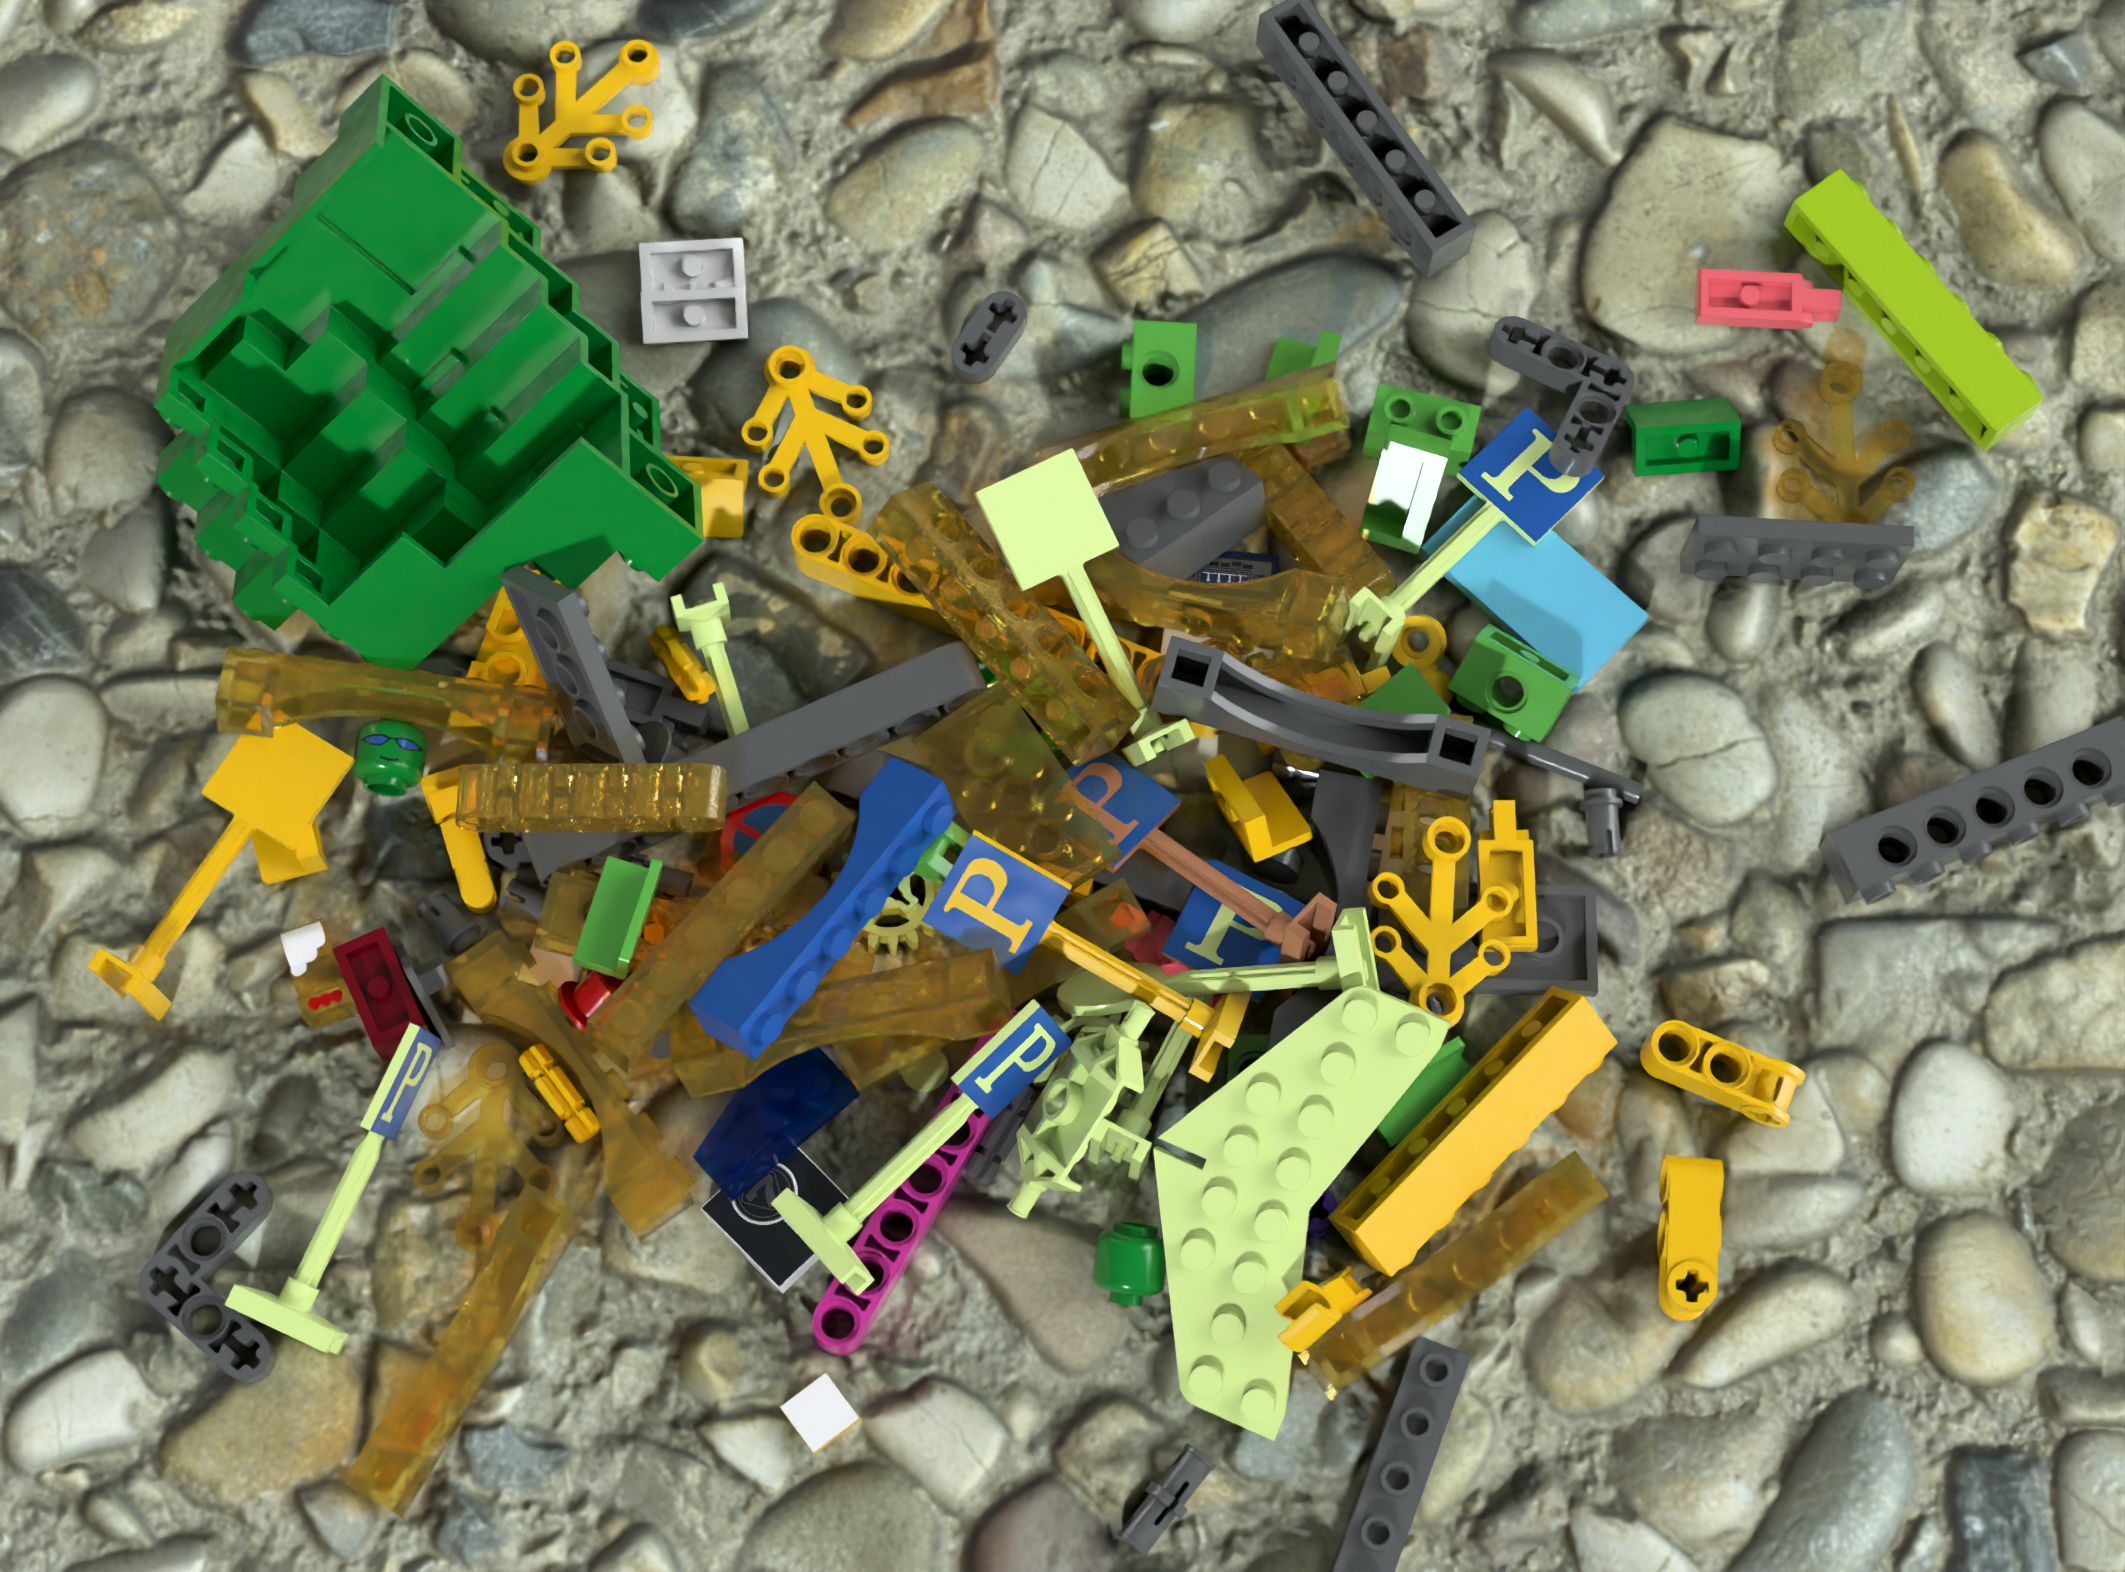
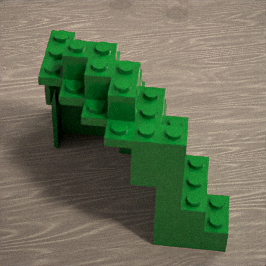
M382 73L340 115L338 138L297 178L292 205L168 328L153 407L158 410L160 416L170 426L176 429L183 428L184 430L159 454L155 481L159 483L161 489L168 497L174 501L186 503L197 512L193 540L206 556L215 561H222L236 571L232 601L237 604L245 616L254 621L260 620L273 631H276L293 613L300 609L318 622L320 628L330 638L337 641L342 640L360 653L362 659L372 669L378 672L384 671L400 682L503 586L499 575L516 564L524 567L532 560L537 570L551 581L558 580L567 588L576 589L618 550L621 558L630 568L637 572L643 570L659 582L704 541L701 485L661 453L659 400L620 369L619 342L580 311V286L541 254V229L462 164L463 140Z

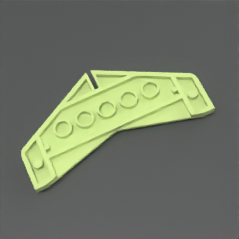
M1364 985L1353 986L1158 1137L1163 1141L1206 1159L1204 1166L1161 1147L1155 1146L1153 1148L1179 1386L1181 1393L1188 1402L1275 1441L1288 1410L1293 1351L1286 1347L1277 1337L1292 1322L1281 1317L1274 1306L1302 1281L1310 1209L1440 1050L1452 1021L1375 988Z

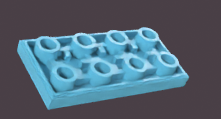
M1474 494L1420 548L1419 555L1425 560L1431 557L1485 503ZM1500 521L1444 575L1448 581L1510 636L1581 677L1573 691L1576 694L1649 619V615L1553 530L1535 546H1532L1506 521Z

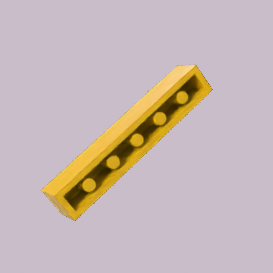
M1553 985L1327 1218L1363 1263L1392 1277L1398 1270L1406 1267L1413 1261L1417 1250L1437 1230L1445 1227L1452 1220L1455 1211L1474 1191L1482 1188L1489 1182L1494 1170L1513 1151L1518 1150L1528 1141L1530 1133L1545 1117L1564 1104L1571 1090L1587 1074L1592 1073L1602 1064L1604 1056L1618 1043L1583 995Z

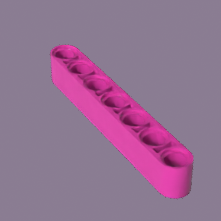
M1004 1010L996 1014L987 1024L964 1064L1011 1021L1019 1011ZM952 1082L929 1122L945 1106L962 1095L963 1091L954 1082ZM980 1108L975 1109L963 1124L970 1133L969 1138L964 1143L958 1146H950L944 1143L872 1214L852 1250L863 1265L878 1267L883 1272L884 1277L877 1288L864 1290L859 1296L845 1282L842 1284L834 1277L812 1317L815 1338L819 1346L827 1353L835 1356L847 1355L854 1352L862 1344L965 1172L966 1164L972 1154L977 1152L981 1139L993 1120ZM921 1170H931L938 1174L942 1180L940 1186L935 1191L926 1194L915 1191L911 1187L910 1181ZM895 1217L906 1219L913 1227L911 1234L907 1239L900 1242L887 1240L881 1233L882 1227L887 1220ZM836 1313L849 1315L855 1322L853 1331L843 1339L830 1338L823 1332L825 1321Z

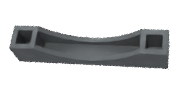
M1171 636L1150 707L1154 711L1182 719L1186 718L1195 723L1465 802L1479 779L1491 733L1489 728L1441 714L1385 712L1327 700L1273 680L1241 663L1223 650Z
M1319 769L1309 821L1313 838L1306 843L1320 864L1329 888L1330 899L1337 904L1332 929L1342 910L1346 908L1365 907L1369 925L1373 904L1369 897L1364 896L1366 881L1372 882L1378 875L1382 850L1372 849L1374 834L1385 835L1390 810V803L1380 802L1384 781ZM1333 937L1324 956L1336 955ZM1318 986L1300 988L1295 995L1275 1009L1267 1052L1343 993L1342 989L1319 990Z

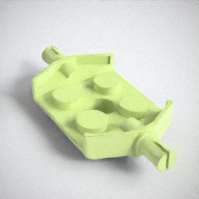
M1134 1000L1132 1007L1119 1027L1113 1024L1109 1028L1082 1027L1016 1133L1021 1169L1018 1173L1023 1178V1181L1010 1202L1006 1205L1017 1216L1027 1218L1040 1194L1046 1192L1047 1189L1080 1192L1082 1189L1081 1185L1072 1182L1067 1175L1073 1165L1084 1156L1089 1140L1104 1116L1113 1110L1118 1094L1123 1086L1139 1093L1143 1092L1144 1080L1141 1051L1137 1047L1139 1044L1138 1038L1152 1016L1155 1015V1011L1147 1004Z

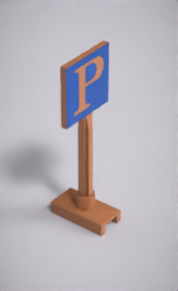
M1095 742L1028 807V814L1111 873H1114L1137 849H1145L1264 933V938L1281 950L1278 964L1313 962L1318 957L1324 956L1327 951L1337 908L1335 902L1319 892L1295 918L1284 911L1278 913L1160 831L1158 828L1181 806L1182 800L1098 742ZM1298 988L1276 989L1288 999L1298 992Z

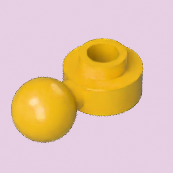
M1417 614L1406 617L1391 652L1401 665L1406 666L1411 662L1448 705L1454 694L1452 690L1447 688L1451 678L1445 672L1438 670L1436 662L1443 656L1446 649L1447 638L1445 630L1431 616ZM1417 631L1425 633L1428 637L1429 643L1424 651L1417 649L1413 643V637Z

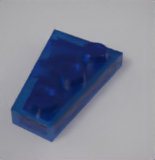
M790 1017L779 1037L765 1048L693 1155V1158L730 1202H733L857 1099L860 1094L855 1085L799 1024Z

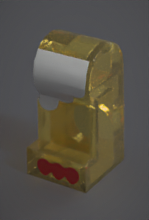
M319 918L280 932L283 948L292 970L290 974L298 996L297 1001L300 1011L310 1029L316 1031L359 1016L333 954L332 948H335V944L324 918Z

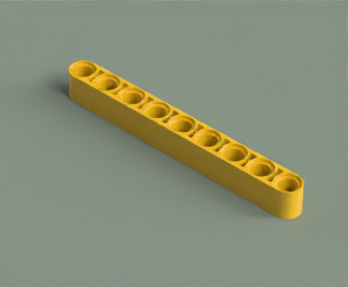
M806 515L800 518L793 526L791 540L795 564L807 576L993 653L1004 651L1008 659L1041 673L1047 672L1056 664L1078 688L1124 706L1109 674L1100 672L1095 666L1101 661V658L1084 622L825 515ZM812 539H822L829 543L825 550L816 553L808 552L803 548L806 542ZM865 558L871 559L878 564L874 570L866 573L857 572L851 567L854 562ZM913 578L920 579L926 584L923 590L916 593H909L900 588L904 581ZM963 598L973 602L975 607L967 613H957L951 610L949 605L954 600ZM1011 618L1020 621L1024 628L1017 633L1009 634L1001 631L997 625L1001 621ZM1117 636L1149 705H1151L1154 694L1149 692L1144 685L1150 680L1159 679L1165 655ZM1054 639H1064L1070 642L1073 648L1067 653L1057 654L1050 651L1046 645ZM1158 712L1165 724L1182 719ZM1187 720L1196 737L1204 739L1214 738L1224 732L1223 730Z

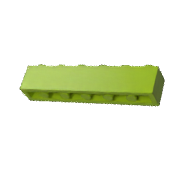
M1840 168L1793 201L1783 223L1785 227L1983 452L1987 451L2032 417L2044 399L2039 392V387L2034 378L2028 372L2019 370L2005 354L2001 341L1993 333L1985 331L1972 317L1965 300L1958 294L1951 293L1937 277L1932 263L1926 257L1917 255L1903 239L1899 226L1892 219L1884 217L1871 203L1868 192L1861 183L1851 180Z

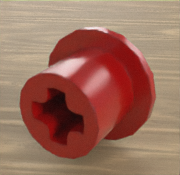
M593 970L580 983L565 981L558 988V999L564 1012L580 1030L595 1039L607 1040L615 1032L613 1019L634 1000V991L627 979L625 981Z

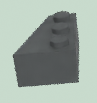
M1227 452L1099 497L1097 500L1120 546L1091 560L1146 607L1267 523L1263 480Z

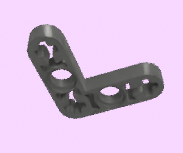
M1506 316L1499 319L1495 323L1487 346L1489 355L1494 361L1574 397L1549 451L1550 463L1557 471L1570 477L1588 475L1594 469L1628 400L1635 381L1633 372L1619 360L1524 318ZM1509 340H1513L1517 342V344L1511 343ZM1534 350L1540 351L1539 355L1534 354ZM1559 357L1565 359L1573 368H1558L1550 362L1549 358ZM1583 371L1588 373L1587 377L1581 375ZM1604 382L1610 383L1613 387L1604 384ZM1580 412H1594L1604 420V423H1591L1585 420L1580 415ZM1576 438L1585 442L1580 453L1571 451Z
M242 1171L234 1173L225 1179L145 1264L140 1272L138 1285L140 1293L145 1300L229 1376L240 1383L254 1384L261 1382L270 1375L276 1361L275 1349L271 1342L241 1314L225 1306L226 1301L206 1284L214 1273L267 1218L272 1210L273 1195L266 1182L252 1172ZM256 1186L257 1190L253 1196L258 1202L252 1210L242 1206L230 1217L239 1225L232 1232L224 1221L213 1214L220 1207L228 1216L238 1204L237 1199L233 1196L239 1188L249 1192ZM206 1226L216 1227L221 1233V1244L218 1249L207 1256L195 1254L191 1246L192 1237L195 1232ZM177 1270L179 1273L175 1276L174 1282L191 1298L182 1305L168 1292L162 1291L156 1296L155 1293L160 1286L155 1281V1278L159 1273L163 1272L170 1276ZM199 1287L201 1291L193 1295L195 1288ZM216 1305L221 1310L223 1317L220 1327L209 1335L197 1334L192 1325L193 1315L202 1306ZM181 1308L179 1315L175 1316L173 1312ZM239 1323L241 1329L232 1334L235 1325ZM231 1334L247 1348L251 1349L257 1343L260 1345L255 1354L261 1361L254 1369L248 1365L242 1366L239 1370L236 1369L241 1359L223 1343ZM223 1343L219 1353H216L214 1348Z

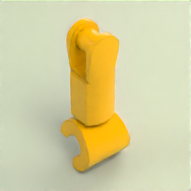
M463 764L424 776L419 784L435 823H441V831L452 868L455 872L461 897L472 913L478 915L487 914L496 907L498 899L493 879L487 866L488 861L478 827L472 814L478 811V801L470 769L467 764Z
M1351 1265L1343 1268L1318 1285L1310 1281H1301L1274 1306L1281 1317L1292 1322L1277 1336L1286 1347L1296 1352L1305 1351L1335 1325L1342 1315L1350 1313L1373 1293L1369 1287L1363 1290L1351 1276V1273L1354 1271Z

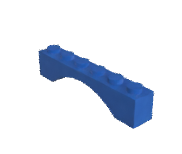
M894 756L890 758L859 796V822L854 845L843 870L826 895L802 919L776 938L749 952L723 960L688 1002L706 1034L753 1060L759 1057L768 1044L773 1043L779 1037L785 1023L802 1002L808 1000L814 994L820 980L833 964L848 952L852 941L868 921L880 913L886 899L902 879L914 871L922 853L933 843L937 836L942 835L950 826L952 818L957 811L943 780Z

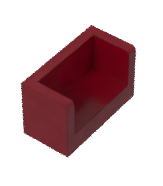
M384 927L332 948L372 1046L383 1062L393 1059L410 1023L432 1034L413 987L403 970L395 950V945Z

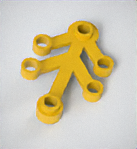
M640 39L626 43L619 51V63L578 100L577 72L582 67L580 49L571 41L556 43L550 50L552 68L556 72L555 121L541 134L539 128V106L544 103L546 98L543 82L535 74L519 76L513 84V92L519 105V136L508 143L503 153V164L507 174L513 180L524 185H536L543 182L552 170L591 169L600 174L613 170L617 164V154L614 144L609 139L595 138L586 145L585 149L558 147L569 137L628 136L633 140H643L651 135L654 129L652 113L644 105H631L622 114H596L629 83L644 86L652 83L660 73L659 55L651 43ZM563 54L574 56V59L569 63L557 61ZM637 54L647 55L641 62L630 60L632 56ZM526 87L538 89L537 93L533 96H523L521 94ZM637 117L646 120V123L641 127L629 125V122ZM603 150L610 153L609 157L602 161L592 158L598 151ZM524 154H537L536 158L530 162L520 160V157Z
M793 345L779 347L768 356L764 365L765 381L769 388L754 417L748 419L743 424L741 430L743 444L749 451L753 453L767 451L774 442L772 425L789 398L795 417L771 462L765 465L759 472L760 490L766 497L771 499L784 497L791 487L790 472L806 444L823 489L819 500L821 515L828 516L853 527L862 516L861 495L855 487L843 483L827 438L858 451L860 459L869 466H879L886 462L890 454L889 440L881 431H866L816 409L810 392L840 403L844 415L856 421L863 420L870 415L873 408L871 392L865 386L858 384L850 386L816 371L813 357L800 347ZM786 368H796L800 372L796 378L786 379L781 376V373ZM853 397H862L866 400L865 405L861 408H852L847 402ZM755 429H762L767 433V436L761 441H753L748 437L749 433ZM871 442H878L883 446L882 451L877 454H870L864 448ZM771 475H780L784 478L783 483L778 487L768 486L765 480ZM845 504L851 508V511L844 517H838L832 513V509L836 505Z
M1445 816L1435 820L1425 831L1422 838L1423 850L1427 857L1432 860L1429 919L1405 892L1402 879L1392 872H1383L1375 877L1368 887V897L1377 908L1389 909L1427 953L1425 973L1401 947L1402 940L1399 933L1390 926H1379L1370 933L1375 962L1386 963L1410 991L1408 1003L1431 1012L1426 1005V999L1430 996L1438 998L1443 1004V1012L1433 1014L1452 1021L1450 1029L1463 1015V996L1486 976H1495L1502 972L1508 966L1511 959L1510 950L1504 942L1498 939H1489L1476 949L1473 961L1450 977L1451 954L1489 922L1494 923L1504 919L1513 908V898L1506 888L1498 885L1490 886L1479 895L1476 905L1452 924L1455 863L1468 851L1471 836L1467 826L1461 820ZM1443 836L1447 838L1452 845V850L1450 852L1439 850L1435 844V837ZM1378 884H1390L1395 891V897L1392 899L1382 897L1378 892ZM1487 896L1499 898L1502 902L1503 910L1501 912H1494L1489 909L1486 903ZM1375 937H1386L1391 942V952L1384 953L1378 950L1375 946ZM1492 949L1496 951L1500 957V964L1498 966L1488 964L1484 959V950Z

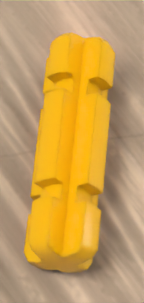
M665 624L657 625L655 633L648 637L649 647L658 656L664 668L675 683L679 685L689 701L696 700L698 704L708 702L709 695L716 691L714 680L705 671L701 662L687 643L684 642L676 628H667Z
M536 1044L518 1058L521 1067L531 1080L536 1079L534 1084L561 1121L566 1120L564 1125L576 1142L583 1143L589 1140L601 1129L599 1120L589 1107H583L585 1105L583 1098L561 1068L553 1066L555 1061L544 1045Z

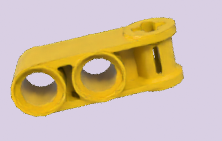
M1678 1020L1666 1021L1659 1025L1645 1039L1640 1049L1641 1064L1646 1072L1654 1078L1743 1113L1749 1119L1774 1128H1787L1790 1121L1787 1110L1796 1086L1803 1085L1806 1076L1801 1069L1788 1062L1764 1056L1737 1043L1730 1042ZM1668 1039L1676 1043L1680 1048L1681 1061H1669L1663 1057L1658 1046L1659 1040ZM1712 1060L1722 1061L1729 1066L1733 1076L1731 1083L1720 1082L1713 1076L1710 1069Z
M1667 1154L1662 1159L1659 1179L1661 1213L1657 1233V1253L1659 1258L1657 1296L1663 1312L1671 1319L1680 1322L1696 1319L1716 1298L1718 1289V1259L1722 1239L1720 1203L1723 1192L1724 1169L1721 1159ZM1683 1281L1689 1282L1688 1287L1691 1292L1698 1293L1692 1302L1686 1301L1684 1291L1676 1290Z

